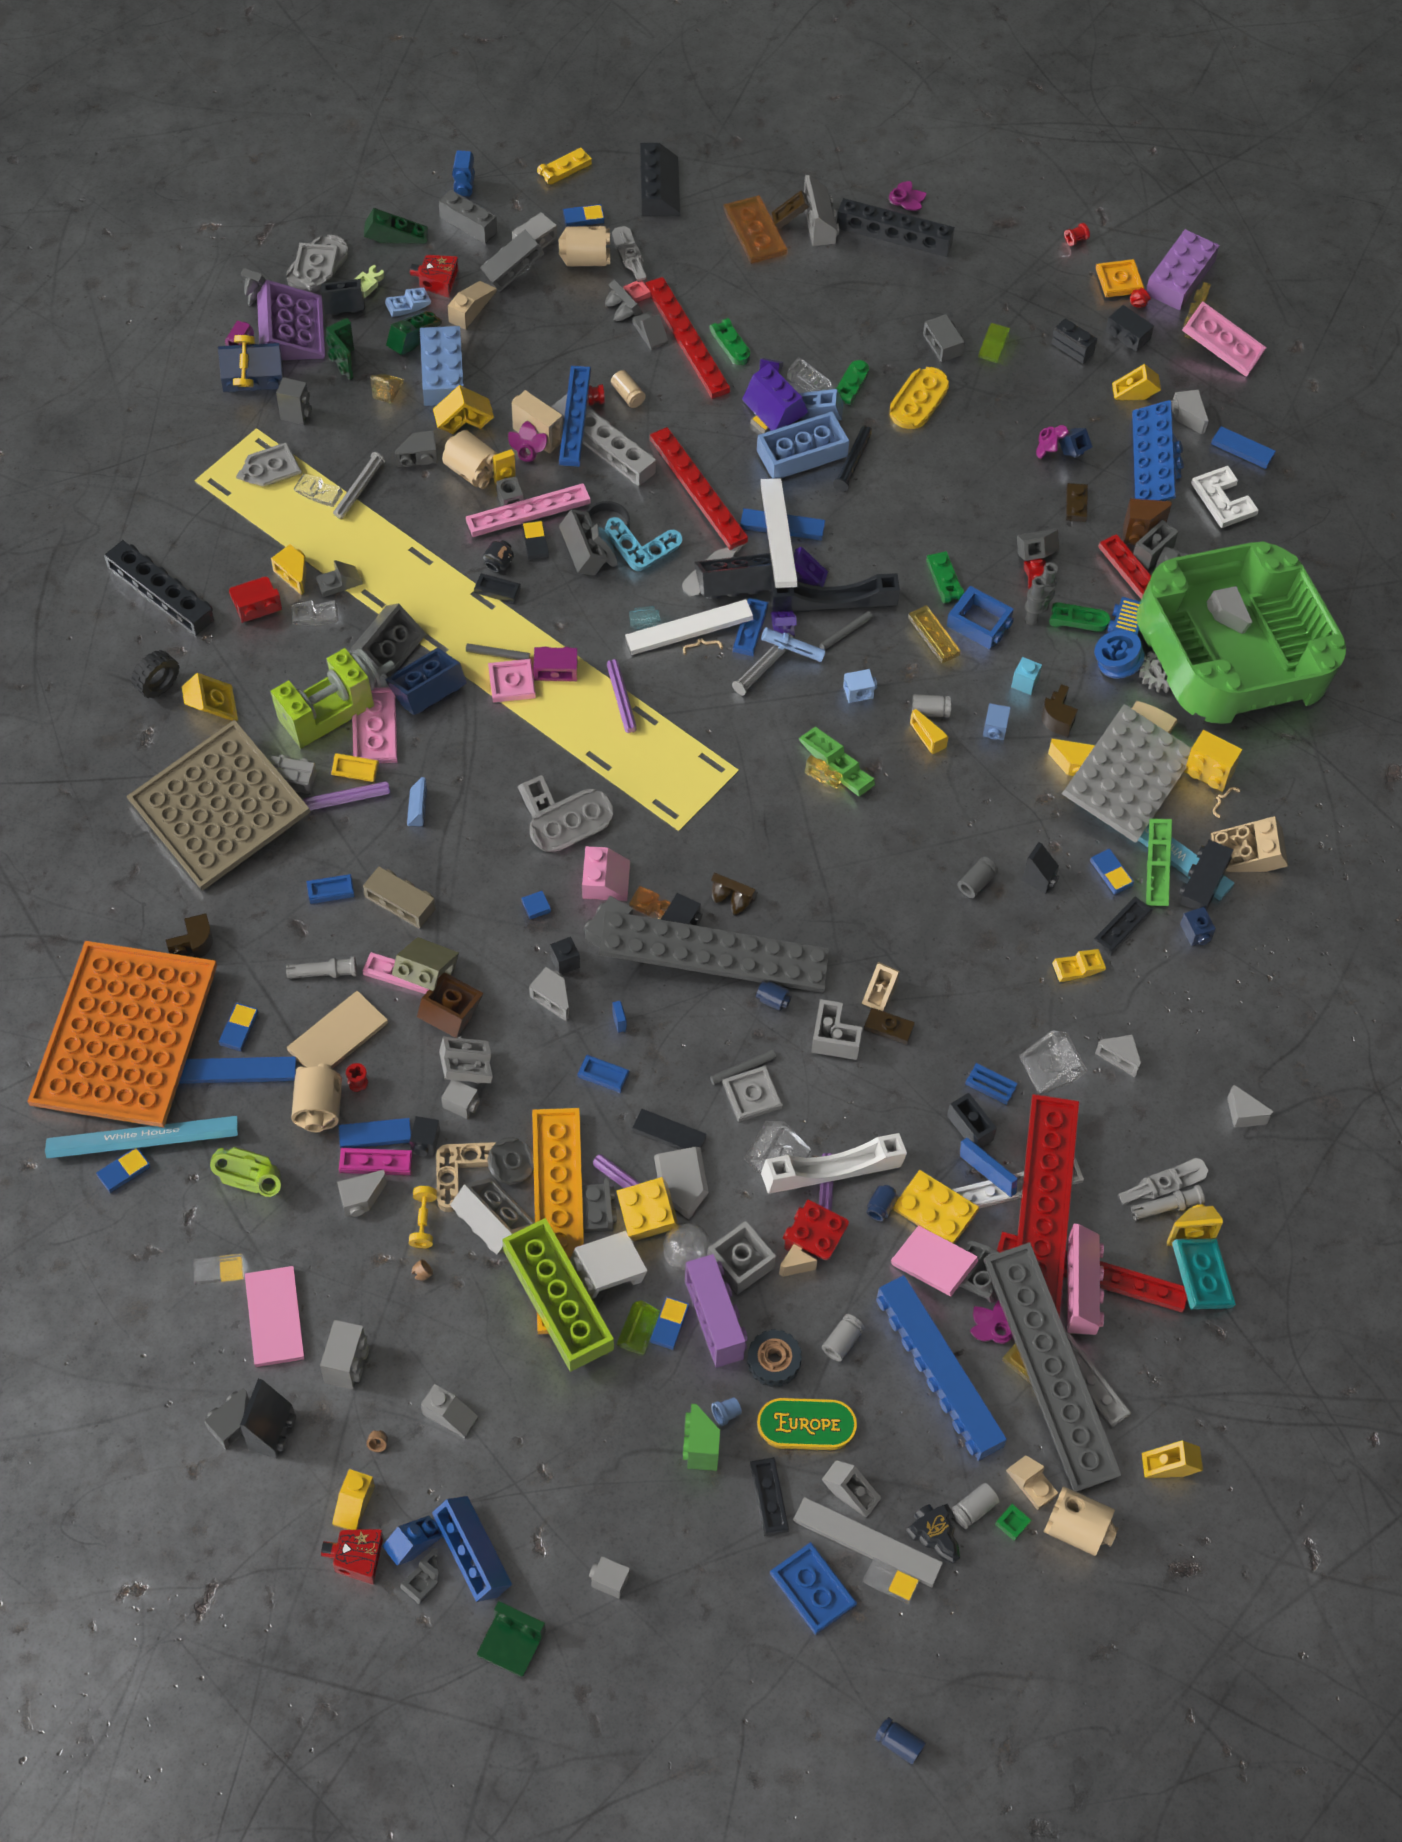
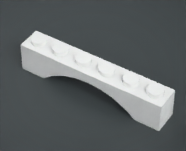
M896 1133L877 1137L856 1148L829 1156L804 1158L785 1155L766 1159L761 1175L767 1192L770 1194L899 1168L902 1166L907 1152L900 1134Z

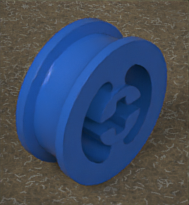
M1115 630L1105 634L1099 639L1094 650L1100 671L1110 678H1125L1136 673L1143 665L1145 659L1139 637L1129 630Z

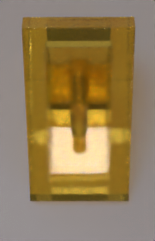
M388 374L371 375L373 398L391 404L404 380Z

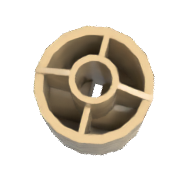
M606 226L566 227L559 237L560 257L567 266H606V264H610V248H606V245H610V228H606Z
M463 430L446 442L442 460L446 466L473 486L485 489L494 475L493 455L498 453L469 431Z
M321 1063L317 1067H298L296 1069L291 1119L294 1124L309 1132H321L335 1127L339 1122L342 1077L335 1070H332L331 1065Z
M1063 1486L1044 1533L1096 1556L1100 1545H1112L1119 1528L1114 1526L1111 1520L1115 1509Z

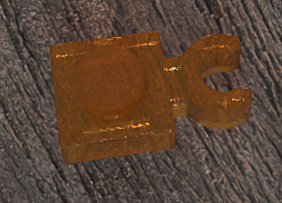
M639 886L629 902V906L648 916L653 911L661 919L665 913L661 909H667L671 902L667 900L659 901L660 894Z

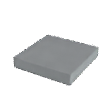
M766 1066L722 1080L738 1122L758 1117L783 1107Z

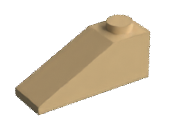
M479 281L459 292L448 305L449 322L466 330L496 293L497 288Z

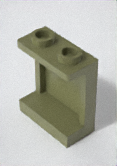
M417 937L396 955L392 975L433 991L436 988L439 976L444 972L449 975L454 973L459 952Z

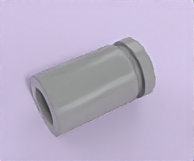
M913 695L912 710L917 709L926 717H950L952 707L951 696Z
M846 1314L824 1342L822 1350L833 1360L842 1361L858 1340L860 1334L864 1332L865 1326L855 1316Z
M983 1483L957 1505L953 1506L951 1511L956 1522L964 1529H967L971 1524L998 1505L1000 1501L994 1490L988 1484Z

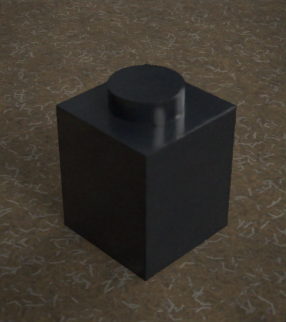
M571 936L550 944V958L561 975L580 968V954Z
M415 1117L409 1141L412 1152L420 1156L435 1154L440 1134L439 1120Z

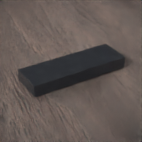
M1135 896L1094 938L1093 943L1111 956L1146 920L1153 909Z
M641 1109L632 1127L633 1132L678 1150L692 1147L702 1148L706 1139V1133L645 1109Z
M775 1457L750 1461L764 1536L789 1532Z

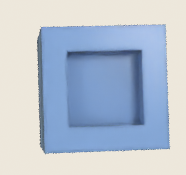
M870 669L844 674L843 687L848 703L874 698L877 681L875 677H872Z

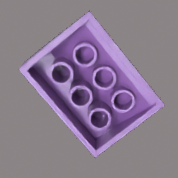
M266 280L257 294L259 344L279 343L282 361L324 359L322 295Z

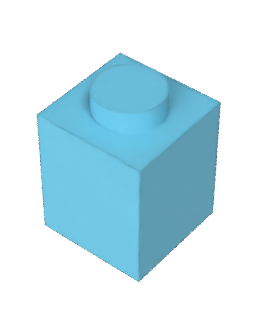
M1022 657L1014 672L1011 687L1031 695L1039 680L1042 664Z

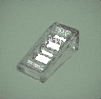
M799 357L788 368L787 379L810 392L827 390L831 385L829 379Z

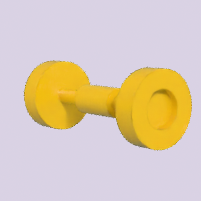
M235 335L234 342L242 344V353L240 354L242 376L241 378L233 379V386L254 387V380L246 379V369H248L246 346L247 344H255V337Z
M418 1186L413 1189V1198L422 1202L418 1213V1226H420V1230L409 1235V1245L414 1248L425 1249L433 1246V1236L424 1233V1228L427 1226L428 1221L426 1204L437 1199V1190L430 1186Z

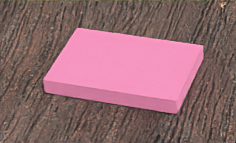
M918 1225L892 1258L891 1263L900 1270L951 1297L977 1264L978 1257Z

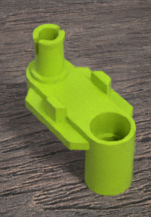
M233 1147L225 1151L224 1148H219L211 1157V1170L220 1177L223 1184L254 1193L259 1192L265 1197L275 1196L280 1191V1171L277 1166L271 1163L267 1156ZM266 1178H272L275 1182L272 1184H265L263 1183V1180Z

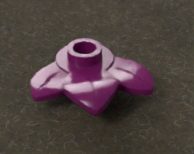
M906 181L898 184L897 188L892 190L889 194V201L893 205L902 206L906 210L918 211L922 209L920 203L925 199L926 192L912 189V182Z
M526 421L522 424L519 433H508V440L510 446L517 450L521 460L531 462L537 457L538 452L545 449L547 435L546 433L537 434L535 426L531 422ZM526 448L530 450L531 454L526 452Z
M1060 425L1055 428L1050 426L1040 432L1039 445L1036 450L1038 458L1041 459L1046 452H1057L1058 440L1069 434L1066 426Z
M999 1300L995 1304L993 1311L977 1306L973 1308V1319L977 1325L970 1330V1333L976 1339L984 1342L993 1340L999 1344H1005L1012 1339L1013 1335ZM997 1330H1003L1005 1335H999Z

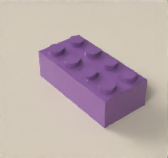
M1185 229L1150 276L1146 289L1150 297L1177 310H1181L1215 263L1219 245Z
M714 1254L686 1262L685 1283L714 1365L718 1368L744 1360L748 1336L744 1326L740 1327L738 1319H740V1314L736 1304L732 1305L730 1297H732L730 1286L723 1281V1266L720 1261L716 1262Z

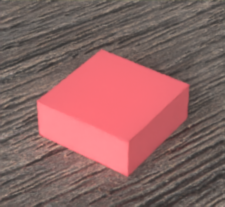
M635 281L624 286V290L636 303L651 297V292L643 281Z

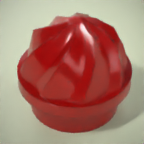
M1142 287L1138 290L1135 289L1130 296L1131 305L1136 308L1147 306L1148 301L1151 300L1148 292Z

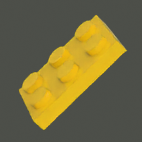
M919 1170L897 1200L893 1210L917 1226L919 1225L955 1244L978 1213L979 1206Z

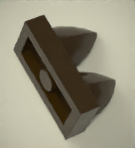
M715 872L712 876L711 881L713 885L711 892L714 902L723 901L732 891L731 910L734 916L744 911L751 900L755 901L758 894L756 889Z

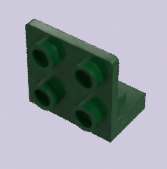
M345 318L326 327L327 337L325 339L329 347L327 354L332 362L335 361L342 375L345 374L351 380L353 379L350 352L354 350L351 322L348 318Z
M498 1601L494 1608L495 1618L477 1651V1656L508 1672L523 1677L546 1632L545 1622Z

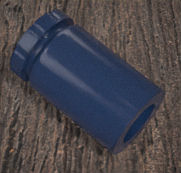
M888 1717L878 1729L875 1740L881 1741L883 1746L913 1765L925 1747L926 1742L899 1723L892 1722L893 1719Z

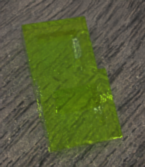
M991 323L982 343L979 358L998 363L1010 328Z

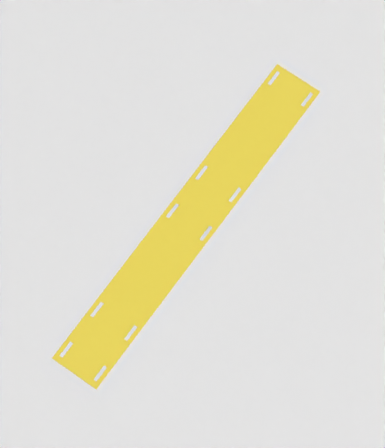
M257 428L194 480L285 547L291 544L295 549H300L306 557L305 561L322 574L335 570L334 560L355 566L363 584L347 589V592L378 614H380L384 607L381 608L363 595L361 592L364 589L384 602L385 606L399 603L423 629L426 635L428 634L449 649L446 653L460 662L464 676L491 696L488 663L514 661L516 659L466 652L467 643L530 653L533 679L534 647H565L500 600L481 595L496 606L491 610L470 594L474 592L476 583L356 499L342 519H338L334 516L333 511L347 492L294 454L293 456L302 471L301 474L264 487L236 479L239 470L245 464L247 456L265 450V448L255 442L258 438L271 447L279 445ZM212 478L230 491L231 494L226 496L208 483V481ZM413 547L433 561V563L428 565L408 550ZM424 638L419 642L430 652L437 648ZM579 656L577 682L534 681L536 698L501 702L678 831L739 771L628 691L627 694L631 708L639 707L657 720L658 723L653 725L632 710L636 731L626 733L611 679ZM589 751L592 752L594 755H596L601 760L606 762L612 768L609 771H607L598 763H596L591 758L586 756V754ZM701 753L705 754L725 770L722 773L698 756ZM657 799L679 816L676 819L672 818L652 802Z

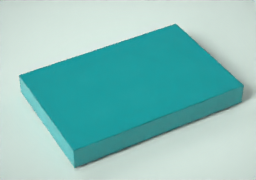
M1217 1239L1174 1240L1172 1245L1190 1309L1233 1308L1236 1303Z

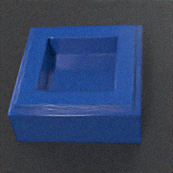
M543 891L521 898L530 920L551 912Z
M612 1002L613 1017L618 1033L625 1032L627 1030V1019L622 1002Z

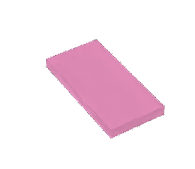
M1203 301L1182 329V331L1246 377L1266 349L1264 345Z
M390 687L374 688L371 691L374 706L370 709L367 707L365 712L358 716L355 714L352 717L353 756L378 760L379 764L398 763L396 696Z
M294 1267L245 1273L255 1367L305 1360Z

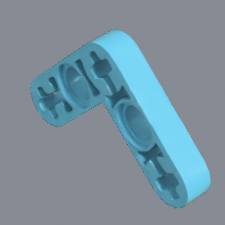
M617 517L610 518L605 526V532L609 535L611 542L635 571L647 569L677 550L682 542V536L678 531L669 530L646 545L641 546L621 519ZM611 526H618V532L615 529L611 530ZM669 537H670L671 539H674V538L676 539L675 543H674V542H670V543H668L667 546L665 547L664 544H666V543L668 542ZM624 540L630 541L632 548H624L621 542ZM653 546L659 547L661 554L654 555L650 548ZM636 557L637 559H643L642 564L640 562H635Z

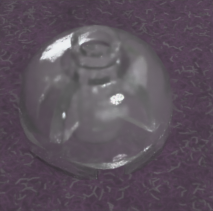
M678 1223L677 1226L672 1227L666 1233L663 1243L664 1257L668 1264L676 1270H685L686 1262L707 1256L708 1248L711 1246L710 1238L705 1229L696 1223Z

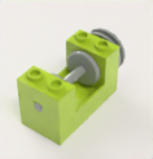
M343 648L326 658L329 667L328 677L302 691L301 689H296L288 680L270 691L278 720L299 748L302 749L352 719L353 715L357 714L358 716L365 712L367 707L368 709L373 707L374 702L371 691L374 690V687L381 686L379 677L394 669V663L389 661L375 669L361 649L355 650V653H349L346 648Z

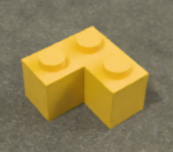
M461 385L433 408L437 427L451 434H454L465 423L482 429L494 418L490 400Z

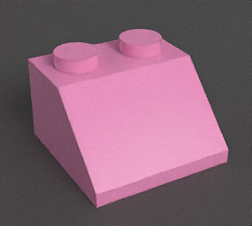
M586 846L582 882L583 899L607 900L609 896H612L619 901H627L630 860L609 848Z

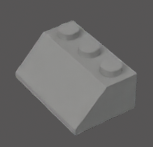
M805 175L804 193L809 203V208L805 210L812 245L836 244V236L839 235V224H835L836 211L832 209V195L828 194L826 186L810 175Z
M493 1178L464 1184L450 1204L458 1217L463 1219L472 1228V1231L484 1240L488 1248L496 1254L504 1253L503 1238L535 1223Z

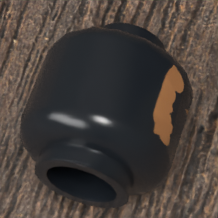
M504 540L492 541L483 554L484 565L493 572L505 571L514 558L512 546Z

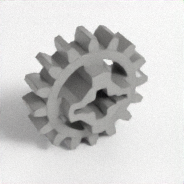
M1150 651L1148 657L1145 656L1144 663L1139 669V678H1143V684H1149L1148 689L1151 690L1155 687L1158 693L1160 689H1164L1165 693H1168L1170 688L1166 681L1168 676L1157 655Z

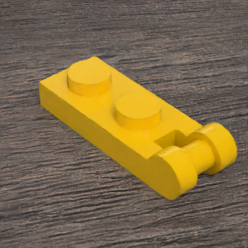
M579 148L547 165L541 164L537 168V172L540 176L545 177V181L551 185L592 165V158L582 148Z

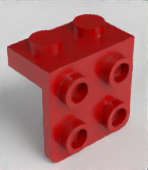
M266 576L229 589L230 597L242 623L282 610L280 594L277 588H273L270 579Z
M808 1199L804 1207H799L793 1226H789L783 1235L785 1240L784 1249L789 1252L793 1244L824 1260H828L845 1233L849 1221Z

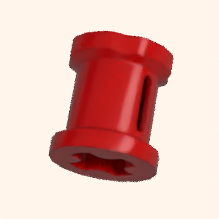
M1080 223L1074 229H1067L1064 232V237L1067 244L1073 246L1078 241L1088 240L1090 238V231L1085 223Z
M360 1063L349 1065L345 1073L350 1090L354 1092L365 1090L368 1086L366 1068Z

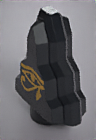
M948 1503L935 1509L930 1504L919 1509L913 1515L916 1521L905 1530L914 1541L919 1540L926 1548H934L941 1558L952 1564L960 1559L959 1544L953 1536L955 1526L951 1519L954 1514Z

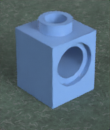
M989 703L983 732L984 737L1004 740L1011 707Z

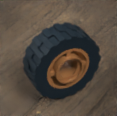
M771 1329V1331H763L762 1334L757 1335L750 1344L747 1364L749 1365L750 1373L753 1374V1378L760 1381L763 1385H769V1387H781L783 1384L790 1383L793 1378L795 1379L802 1361L801 1347L799 1348L798 1341L790 1333L787 1334L783 1330ZM777 1354L781 1360L772 1362L768 1359V1356Z

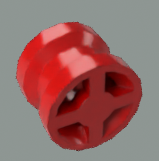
M599 384L597 387L589 385L588 406L594 403L605 404L603 384Z

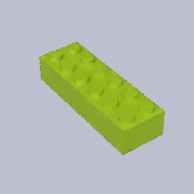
M544 1218L503 1238V1251L569 1371L571 1372L613 1351L614 1338L547 1219Z

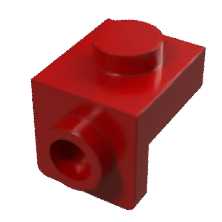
M1034 559L1024 561V570L1028 576L1029 589L1032 586L1034 577L1043 574L1044 565L1046 566L1045 560Z

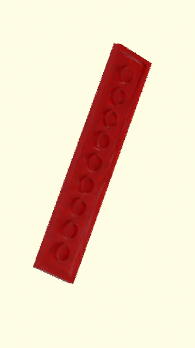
M1033 1094L1031 1098L1016 1247L1027 1243L1031 1244L1060 1317L1079 1101Z

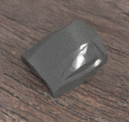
M970 1240L966 1251L977 1256L978 1262L959 1287L967 1289L993 1303L999 1299L985 1266L984 1258L999 1252L989 1246Z

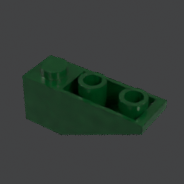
M373 208L365 221L364 237L380 243L427 242L428 226L380 209Z
M425 311L393 323L390 326L386 346L400 355L410 352L421 343L420 328L438 327L442 324V319L431 311Z

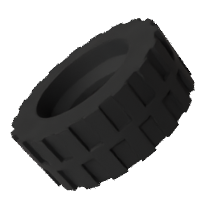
M153 651L136 665L131 677L132 685L148 699L159 697L176 681L179 674V663L166 651Z

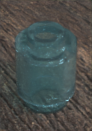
M646 606L629 611L630 627L642 629L657 626L656 622H660L659 609L655 610L654 606Z

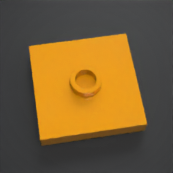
M1134 259L1099 263L1096 265V271L1106 298L1130 295L1135 289L1144 288Z

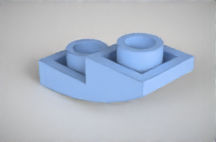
M423 287L406 289L404 296L387 297L385 304L391 316L397 317L418 311L430 305L431 300Z

